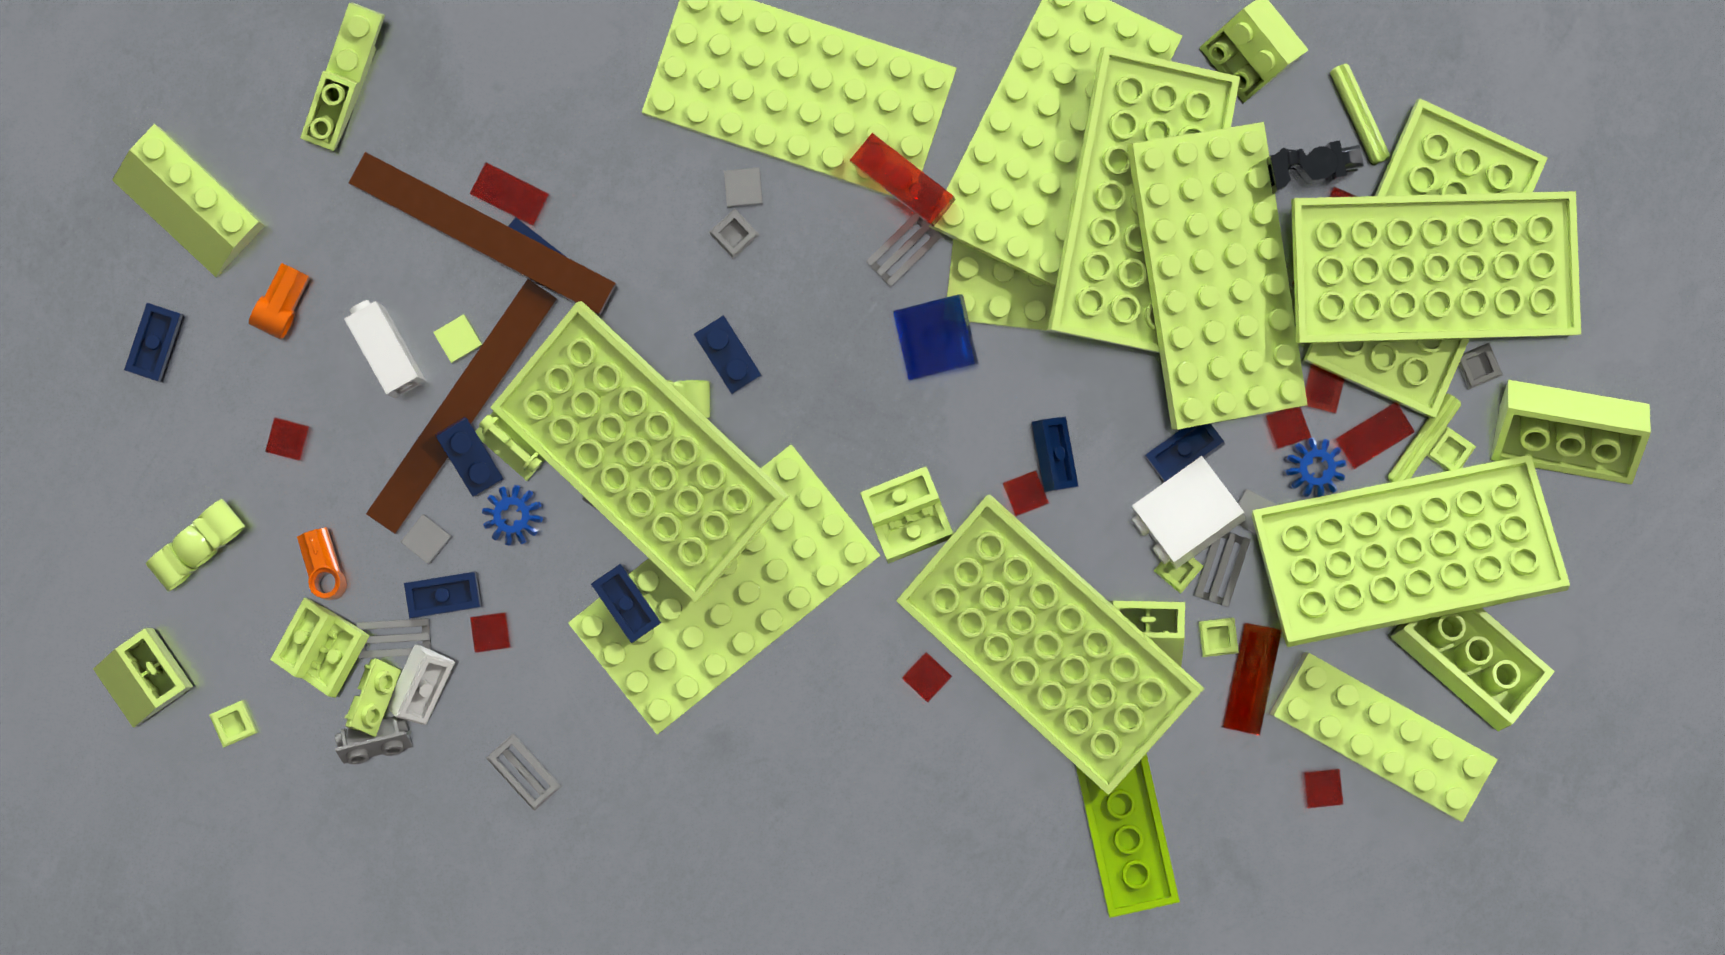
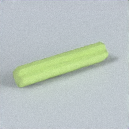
M1342 64L1335 67L1331 71V77L1371 163L1375 165L1387 160L1390 157V153L1350 66Z
M1446 394L1436 418L1428 417L1388 475V479L1391 482L1411 479L1461 407V402L1456 397Z

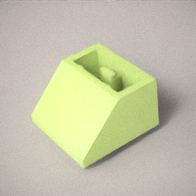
M1255 0L1243 8L1199 47L1218 72L1240 76L1237 95L1243 103L1308 51V48L1269 0Z
M1110 601L1118 611L1180 667L1182 666L1185 637V602Z
M154 628L143 629L114 649L93 668L133 728L193 688V685Z

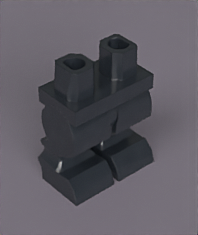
M1340 140L1329 142L1325 147L1319 146L1314 148L1307 155L1303 149L1282 148L1275 155H1270L1267 158L1272 193L1275 195L1291 181L1289 173L1302 188H1310L1319 185L1324 180L1326 185L1337 184L1348 173L1356 172L1358 168L1364 166L1360 145L1341 148Z

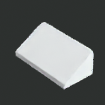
M415 644L396 683L387 708L397 718L426 725L455 662L430 649Z

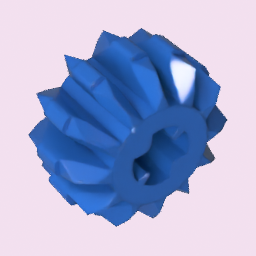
M1309 438L1307 440L1308 451L1302 444L1298 443L1294 448L1301 457L1288 455L1286 458L1289 463L1296 464V468L1285 470V475L1297 474L1298 479L1294 480L1290 486L1296 489L1304 483L1305 486L1302 490V496L1308 497L1311 494L1313 486L1316 497L1324 496L1323 485L1328 491L1334 493L1337 491V487L1331 479L1337 481L1345 480V475L1335 471L1336 468L1345 467L1347 465L1346 461L1340 460L1335 462L1333 459L1341 452V449L1336 447L1329 453L1326 452L1329 446V440L1323 439L1319 449H1317L1315 439ZM1313 458L1318 459L1317 464L1323 463L1324 470L1318 473L1319 478L1313 477L1315 473H1309L1307 470V466L1313 464Z
M514 485L512 497L509 496L506 487H500L499 493L502 500L500 501L497 497L489 495L487 499L495 505L494 510L489 508H483L482 510L483 514L492 515L494 518L483 524L484 528L498 527L492 535L494 540L500 539L504 532H506L505 545H512L514 534L517 535L520 544H525L527 539L523 531L526 530L529 534L536 536L538 531L530 525L531 521L542 523L544 520L541 516L532 515V511L542 508L541 502H535L531 505L527 504L534 495L530 490L520 499L521 487L519 485ZM516 505L519 507L516 511L522 512L521 520H515L514 524L510 526L507 524L510 520L504 519L505 511H511L512 506Z

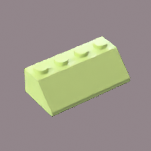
M155 124L129 150L112 180L216 278L265 227L226 188L164 130Z
M1508 380L1499 407L1491 460L1501 461L1531 455L1535 468L1632 484L1651 434L1650 404Z
M1483 608L1400 624L1390 636L1497 731L1514 724L1555 672Z

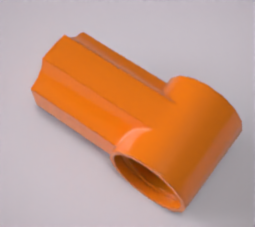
M281 263L265 296H261L253 308L248 322L249 325L282 340L292 325L295 317L294 309L310 277Z
M328 528L311 530L297 536L309 576L308 584L311 592L316 597L326 600L340 598L345 593L347 582L344 574L341 573ZM332 574L335 578V587L332 591L324 593L320 588V581L323 576Z

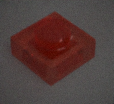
M274 417L265 452L302 461L311 427Z
M925 652L904 674L902 679L925 701L929 702L952 676Z

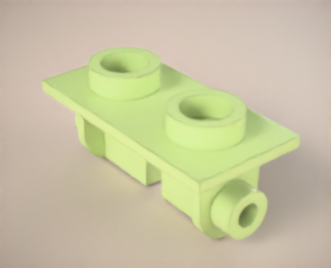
M494 411L480 422V427L475 431L479 439L526 481L545 461L538 452Z
M374 658L370 660L369 665L365 664V670L357 688L361 690L360 696H354L348 714L344 718L347 719L346 727L356 731L360 730L376 737L401 670Z

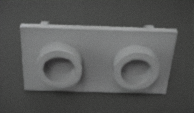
M395 716L382 719L376 737L350 728L341 729V733L335 734L337 744L335 751L343 764H361L366 762L369 757L381 754L386 756L397 755L403 752L404 749L413 747V744L406 734L408 731L407 721Z

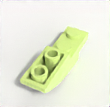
M352 2L348 4L328 66L322 72L300 137L301 139L332 151L336 149L375 54L376 47L374 46L385 17L384 14Z

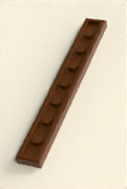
M367 152L364 153L348 182L351 186L574 303L582 301L599 316L617 285L608 278Z
M526 280L366 515L394 534L399 532L449 459L435 434L463 417H466L472 426L558 301L556 297L531 280Z

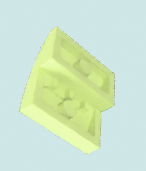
M927 466L860 492L888 564L947 541L953 535Z
M303 598L270 660L294 677L306 680L325 695L336 698L370 635L314 601Z

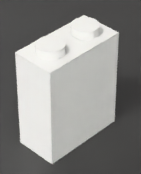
M365 300L349 310L352 315L344 318L387 395L396 399L426 382L420 368L383 305L376 301L370 303L369 300Z
M1203 456L1133 504L1132 508L1136 516L1131 519L1143 536L1149 533L1154 539L1156 545L1152 548L1165 565L1170 561L1175 569H1178L1246 520L1242 508Z

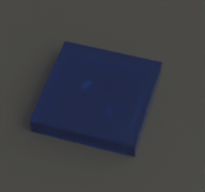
M963 294L893 311L909 380H916L979 364Z

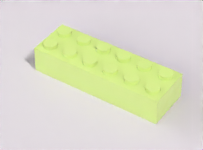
M1303 652L1269 715L1460 822H1463L1498 760L1309 652Z

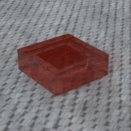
M1301 407L1284 409L1265 416L1276 450L1311 438Z
M1036 470L1002 483L1015 517L1049 504Z
M507 612L470 617L475 653L511 648Z
M1340 769L1303 772L1306 808L1343 805Z

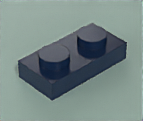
M146 303L124 370L161 382L183 314Z
M724 315L694 333V336L732 395L762 376Z
M1066 416L1033 421L1034 440L1044 492L1079 487Z
M466 417L435 434V437L472 497L503 479Z
M1211 423L1179 430L1145 456L1163 482H1166L1199 457L1203 456L1206 459L1224 446L1225 442Z
M619 564L591 583L631 643L662 623L622 564Z
M476 572L404 583L409 619L482 607Z

